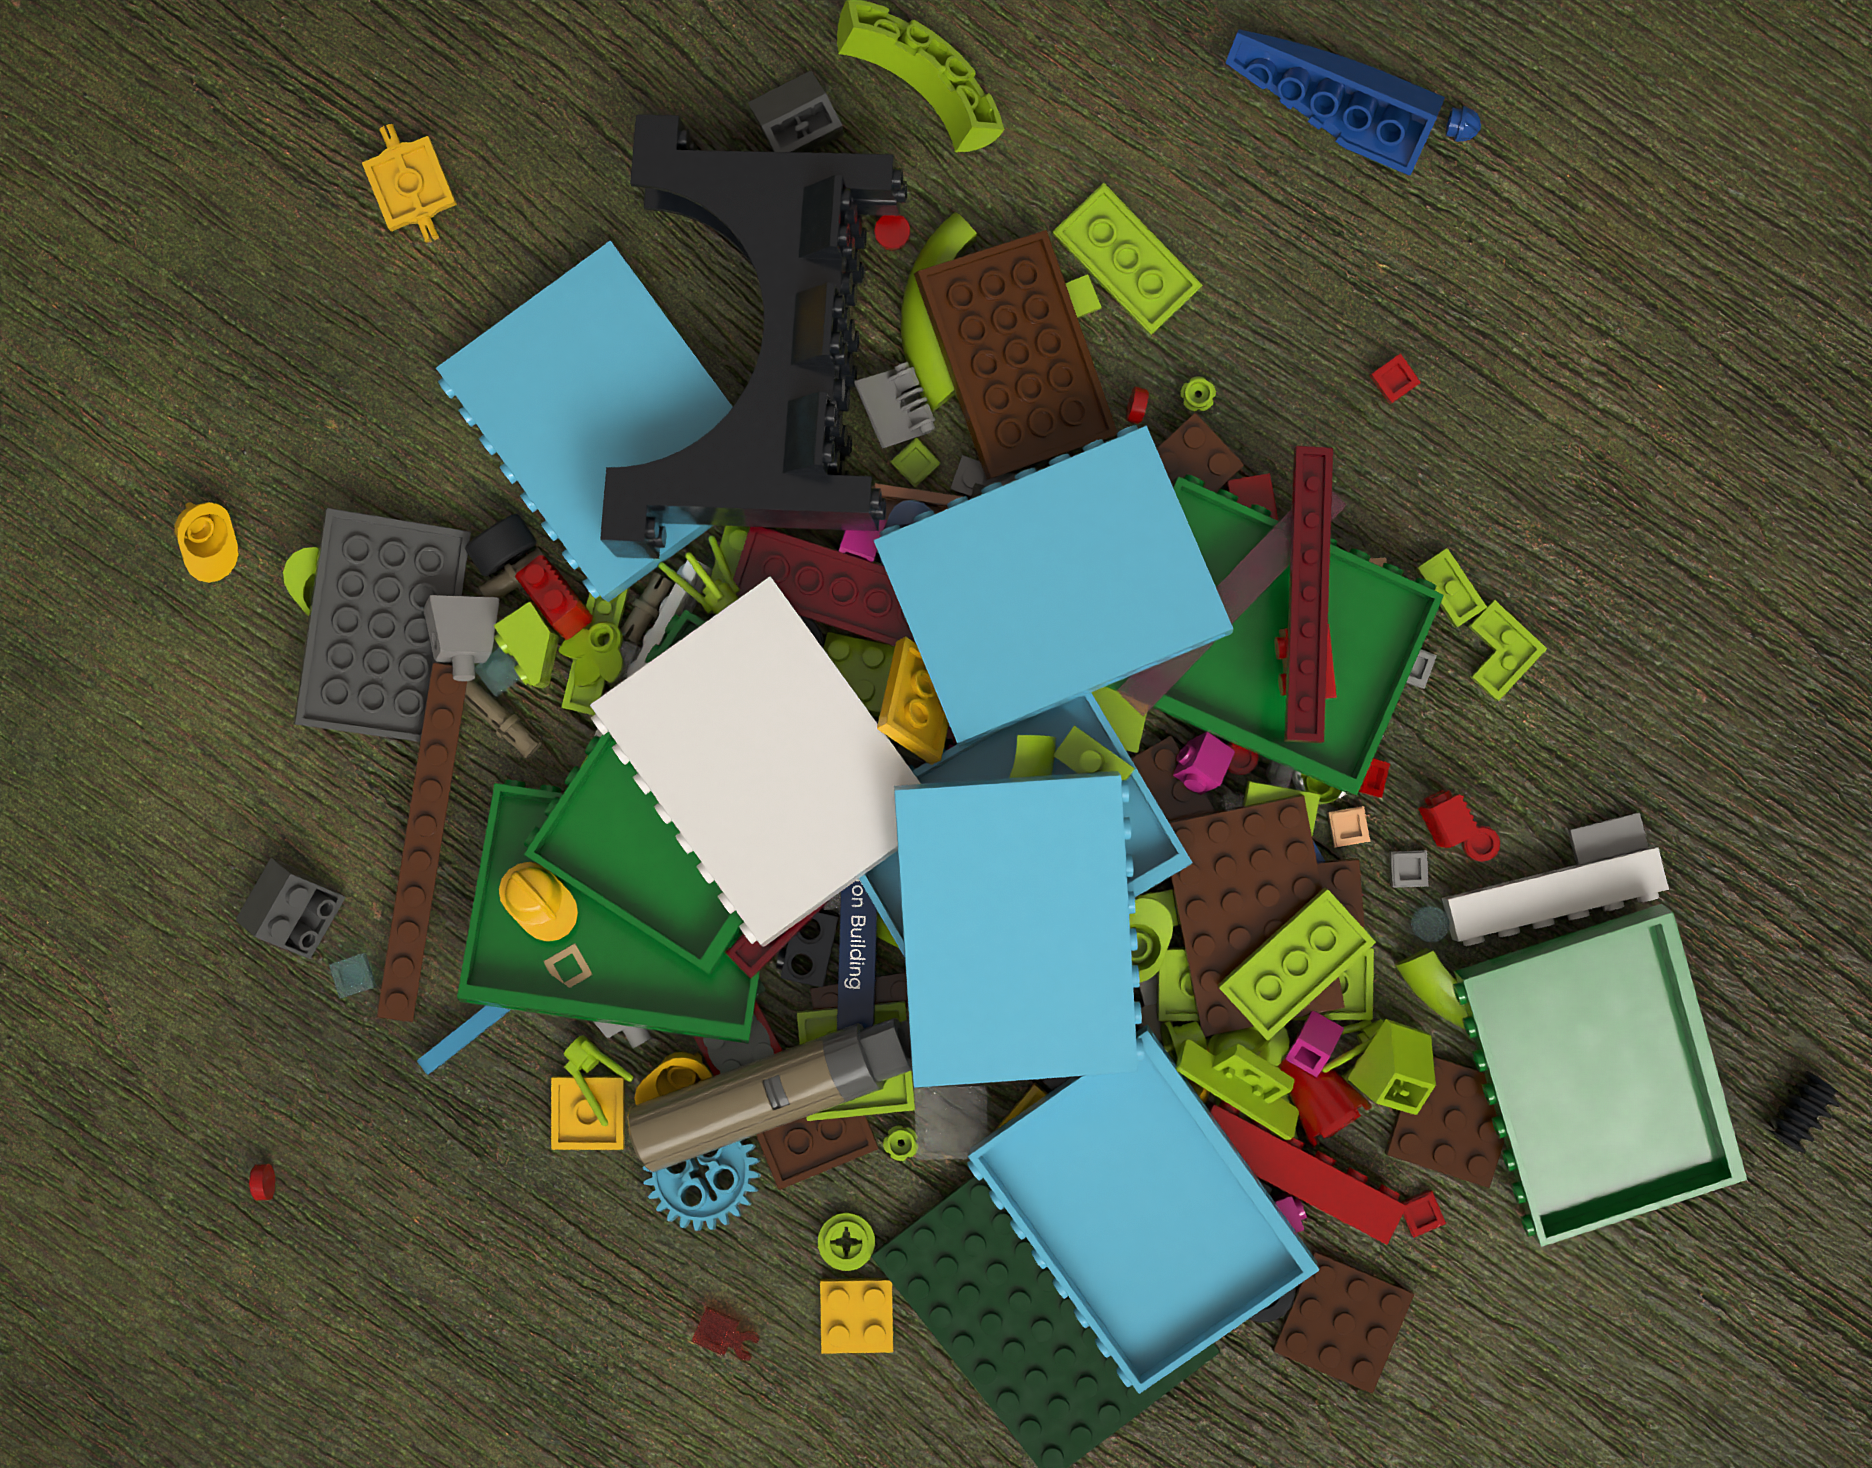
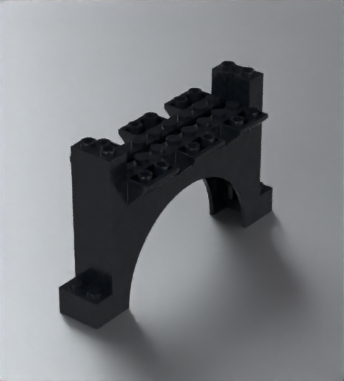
M636 115L630 184L632 187L645 188L644 209L664 211L698 221L724 236L743 253L754 267L761 287L764 306V331L757 364L748 385L729 413L711 431L683 450L665 458L627 467H606L600 540L616 557L659 559L660 548H665L667 538L666 527L662 526V523L879 531V520H885L886 498H882L881 488H875L872 476H850L849 470H845L846 457H851L853 443L852 435H848L847 425H843V412L849 411L851 387H856L854 382L857 381V366L853 365L852 360L853 352H859L860 334L859 331L855 330L854 319H850V308L857 304L858 283L864 282V262H860V249H866L867 230L866 227H862L861 215L900 216L901 203L907 202L908 192L907 181H903V168L897 167L894 154L697 150L696 143L692 142L690 131L685 128L679 115Z

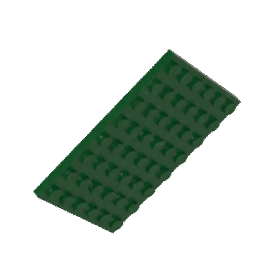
M973 1175L874 1251L871 1257L1038 1468H1069L1220 1353V1348L1214 1342L1140 1394L1133 1385L1127 1387L1117 1374L1116 1368L1119 1366L1113 1357L1109 1356L1106 1358L1096 1345L1095 1339L1097 1335L1090 1326L1084 1328L1073 1311L1077 1307L1069 1296L1064 1299L1056 1290L1052 1282L1055 1277L1049 1268L1042 1269L1035 1261L1031 1253L1034 1249L1026 1237L1021 1240L1010 1224L1013 1218L1005 1208L1000 1210L994 1204L988 1193L992 1189L983 1178L979 1181Z

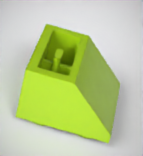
M530 601L493 625L498 632L494 638L505 654L509 653L511 656H514L518 662L514 669L523 683L544 689L550 685L560 635L550 625L535 603Z
M1385 1019L1383 1024L1375 1031L1373 1039L1364 1054L1356 1061L1348 1080L1376 1104L1417 1115L1436 1086L1431 1035L1425 1031Z

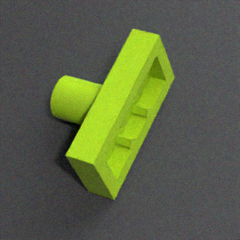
M1075 725L1053 754L1054 757L1078 774L1118 771L1121 774V780H1128L1135 770L1133 766Z

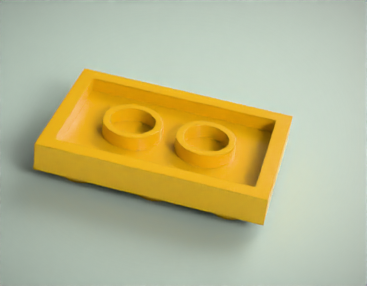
M905 636L898 640L895 645L877 729L930 765H933L942 759L949 722L916 643Z

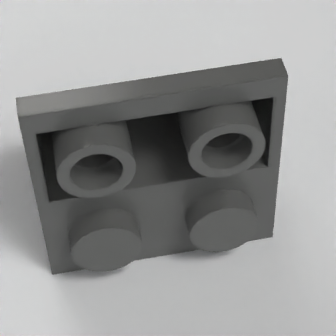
M812 71L748 102L772 152L810 153L844 135L842 124L827 94Z
M270 858L235 920L254 937L311 959L346 897L305 872Z

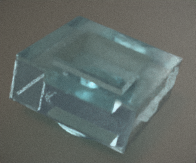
M500 647L489 656L485 663H479L475 667V672L495 697L501 695L520 679L514 669L517 663L509 653L505 654Z
M366 953L329 964L339 999L377 987Z

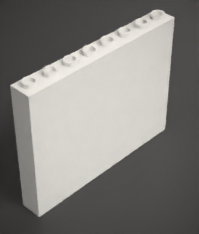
M768 577L590 704L596 713L591 717L596 727L603 735L608 732L612 735L617 743L612 746V749L624 765L630 761L638 772L633 776L634 780L645 795L651 791L659 803L654 808L666 824L673 821L680 831L675 836L687 854L694 851L701 863L696 867L709 884L714 880L723 891L718 895V898L730 914L736 910L744 923L739 927L751 944L758 941L763 947L898 850L894 786L921 783L887 736L877 729V722L771 577Z

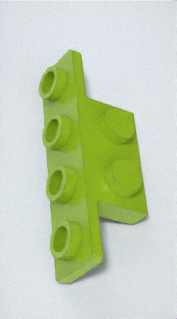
M1190 1039L1182 1042L1176 1064V1070L1285 1140H1290L1294 1137L1299 1110L1281 1098L1292 1091L1294 1078L1239 1043L1215 1056Z

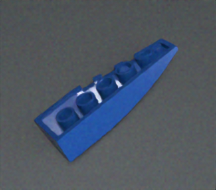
M1240 29L1235 36L1225 62L1262 90L1267 88L1280 97L1279 102L1290 110L1294 107L1308 117V123L1318 130L1323 128L1336 138L1335 142L1343 148L1409 176L1416 165L1445 97L1355 60L1304 44Z

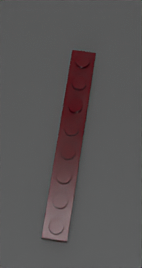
M1296 446L1294 448L1284 741L1324 742L1333 448Z

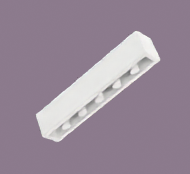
M1649 847L1443 897L1442 902L1452 940L1463 941L1464 946L1484 942V935L1498 932L1499 937H1506L1520 933L1519 927L1532 924L1534 929L1547 927L1555 924L1554 918L1567 915L1568 920L1583 918L1590 915L1588 909L1602 906L1603 911H1610L1624 907L1623 901L1637 898L1638 903L1652 901L1659 898L1658 892L1669 890L1659 848Z

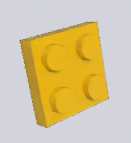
M573 1076L551 1077V1150H623L625 1148V1078L622 1076H583L608 1120V1125L602 1126Z
M889 1278L821 1279V1354L893 1352L892 1282Z

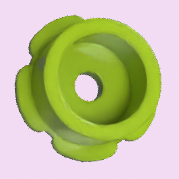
M1196 376L1191 378L1189 383H1184L1180 395L1184 398L1183 403L1187 409L1191 411L1199 409L1206 411L1213 405V397L1216 395L1214 385L1204 377ZM1196 391L1201 392L1202 395L1200 398H1197L1195 396Z
M894 1126L888 1131V1136L883 1140L884 1150L891 1154L892 1159L904 1161L907 1157H913L916 1154L919 1146L916 1143L918 1136L910 1127ZM903 1140L905 1144L903 1146H899L898 1141Z

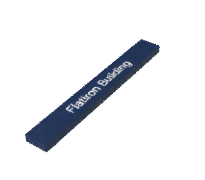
M859 879L841 891L837 1031L857 1023L862 1024L864 1028L875 1025L878 911Z

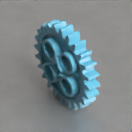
M744 1140L718 1149L713 1157L708 1158L705 1154L697 1157L701 1165L709 1166L710 1170L705 1173V1176L717 1195L716 1201H712L705 1180L695 1177L694 1173L699 1170V1167L694 1158L686 1161V1167L681 1173H674L671 1166L657 1172H652L653 1177L644 1181V1185L655 1187V1190L648 1198H660L661 1202L656 1208L657 1212H662L666 1209L670 1210L667 1221L672 1222L680 1216L681 1228H686L690 1221L693 1220L695 1231H701L704 1221H706L710 1230H715L716 1219L718 1218L724 1225H729L728 1213L731 1212L737 1217L742 1216L738 1205L740 1203L751 1205V1201L745 1195L747 1191H758V1188L750 1184L751 1179L761 1177L760 1173L751 1171V1166L759 1163L760 1159L749 1157L748 1154L756 1147L755 1144L744 1145L742 1143ZM643 1166V1170L651 1172L645 1166ZM728 1169L734 1176V1183L728 1190H723L718 1185L717 1180L719 1174L723 1170ZM691 1186H697L701 1190L702 1198L699 1204L692 1207L687 1203L685 1196Z

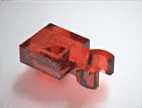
M707 1306L691 1342L722 1356L725 1355L727 1348L730 1347L734 1349L738 1358L750 1361L752 1353L742 1348V1342L750 1340L758 1343L760 1336L753 1331H736L740 1320Z

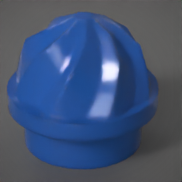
M1462 106L1461 109L1452 107L1445 136L1454 137L1455 142L1467 141L1476 136L1481 129L1478 114L1467 106Z

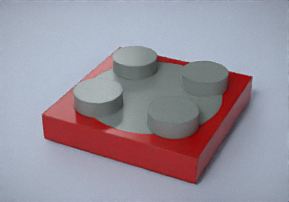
M755 1000L749 1044L693 1036L714 1076L783 1051L757 1000Z

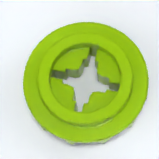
M848 1212L829 1218L821 1227L818 1235V1249L821 1257L828 1265L842 1271H851L862 1267L871 1258L875 1248V1236L872 1226L862 1216ZM845 1227H848L851 1238L862 1240V1242H857V1244H851L848 1256H845L842 1244L831 1242V1240L842 1238Z

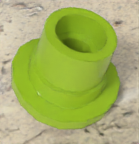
M1170 1021L1162 1023L1160 1034L1164 1044L1163 1047L1175 1064H1177L1182 1042L1187 1039L1207 1050L1206 1039L1196 1021L1179 1027H1173Z

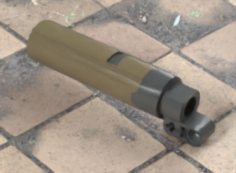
M892 1018L867 1028L857 1023L632 1106L628 1112L627 1120L628 1132L635 1153L648 1170L657 1172L881 1090L884 1086V1080L912 1070L909 1019L899 1022L897 1018Z

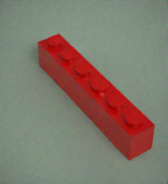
M1221 1100L1219 1106L1209 1101L1207 1105L1208 1110L1257 1177L1386 1245L1389 1243L1407 1207L1398 1201L1401 1194L1383 1184L1377 1190L1366 1184L1369 1177L1350 1167L1346 1173L1335 1168L1334 1165L1337 1160L1318 1150L1315 1156L1303 1151L1302 1148L1305 1143L1293 1137L1290 1140L1280 1139L1271 1134V1130L1254 1119L1251 1122L1244 1120L1238 1116L1240 1111L1224 1100Z

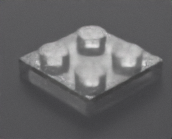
M986 1084L914 1088L916 1160L969 1159L970 1148L988 1136Z

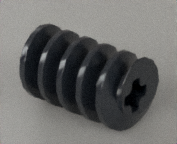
M1806 1071L1804 1076L1810 1085L1801 1082L1796 1084V1089L1801 1096L1794 1094L1787 1096L1793 1108L1783 1105L1779 1107L1778 1110L1784 1120L1772 1117L1770 1123L1775 1128V1131L1765 1129L1770 1135L1790 1149L1804 1154L1806 1149L1800 1141L1802 1139L1811 1142L1815 1140L1809 1131L1810 1127L1822 1130L1824 1127L1817 1118L1822 1116L1831 1119L1832 1117L1826 1106L1829 1104L1840 1107L1841 1105L1835 1097V1094L1839 1092L1809 1071Z

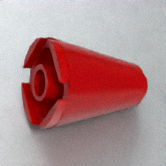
M1285 1059L1278 1065L1281 1071L1295 1079L1293 1089L1289 1094L1294 1106L1299 1110V1119L1312 1147L1320 1144L1316 1137L1322 1135L1323 1138H1330L1359 1118L1361 1114L1357 1109L1361 1106L1366 1111L1373 1107L1359 1091L1334 1069L1326 1073L1321 1070L1319 1075L1315 1077Z

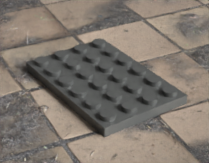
M325 508L293 724L421 741L433 662H437L433 657L424 606L430 595L462 596L468 555L465 547L470 541V531ZM437 662L450 665L452 664V662Z

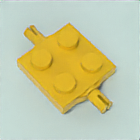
M394 124L386 125L387 129L384 126L379 129L387 149L379 156L362 162V165L388 229L394 231L408 224H418L424 242H432L431 237L436 240L439 238V235L431 218L438 212L457 205L429 136L413 142L400 143Z

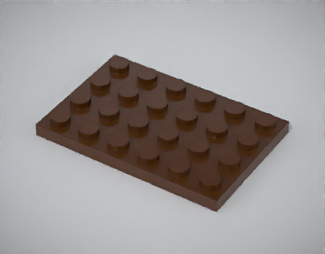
M1047 230L914 273L986 480L1075 450L1096 440L1117 435L1115 423Z
M1302 794L1168 821L1193 862L1190 866L1170 878L1199 1025L1204 1037L1254 1027L1217 985L1322 890L1305 798ZM1339 977L1294 1018L1310 1015L1312 1011L1321 1013L1345 1008Z

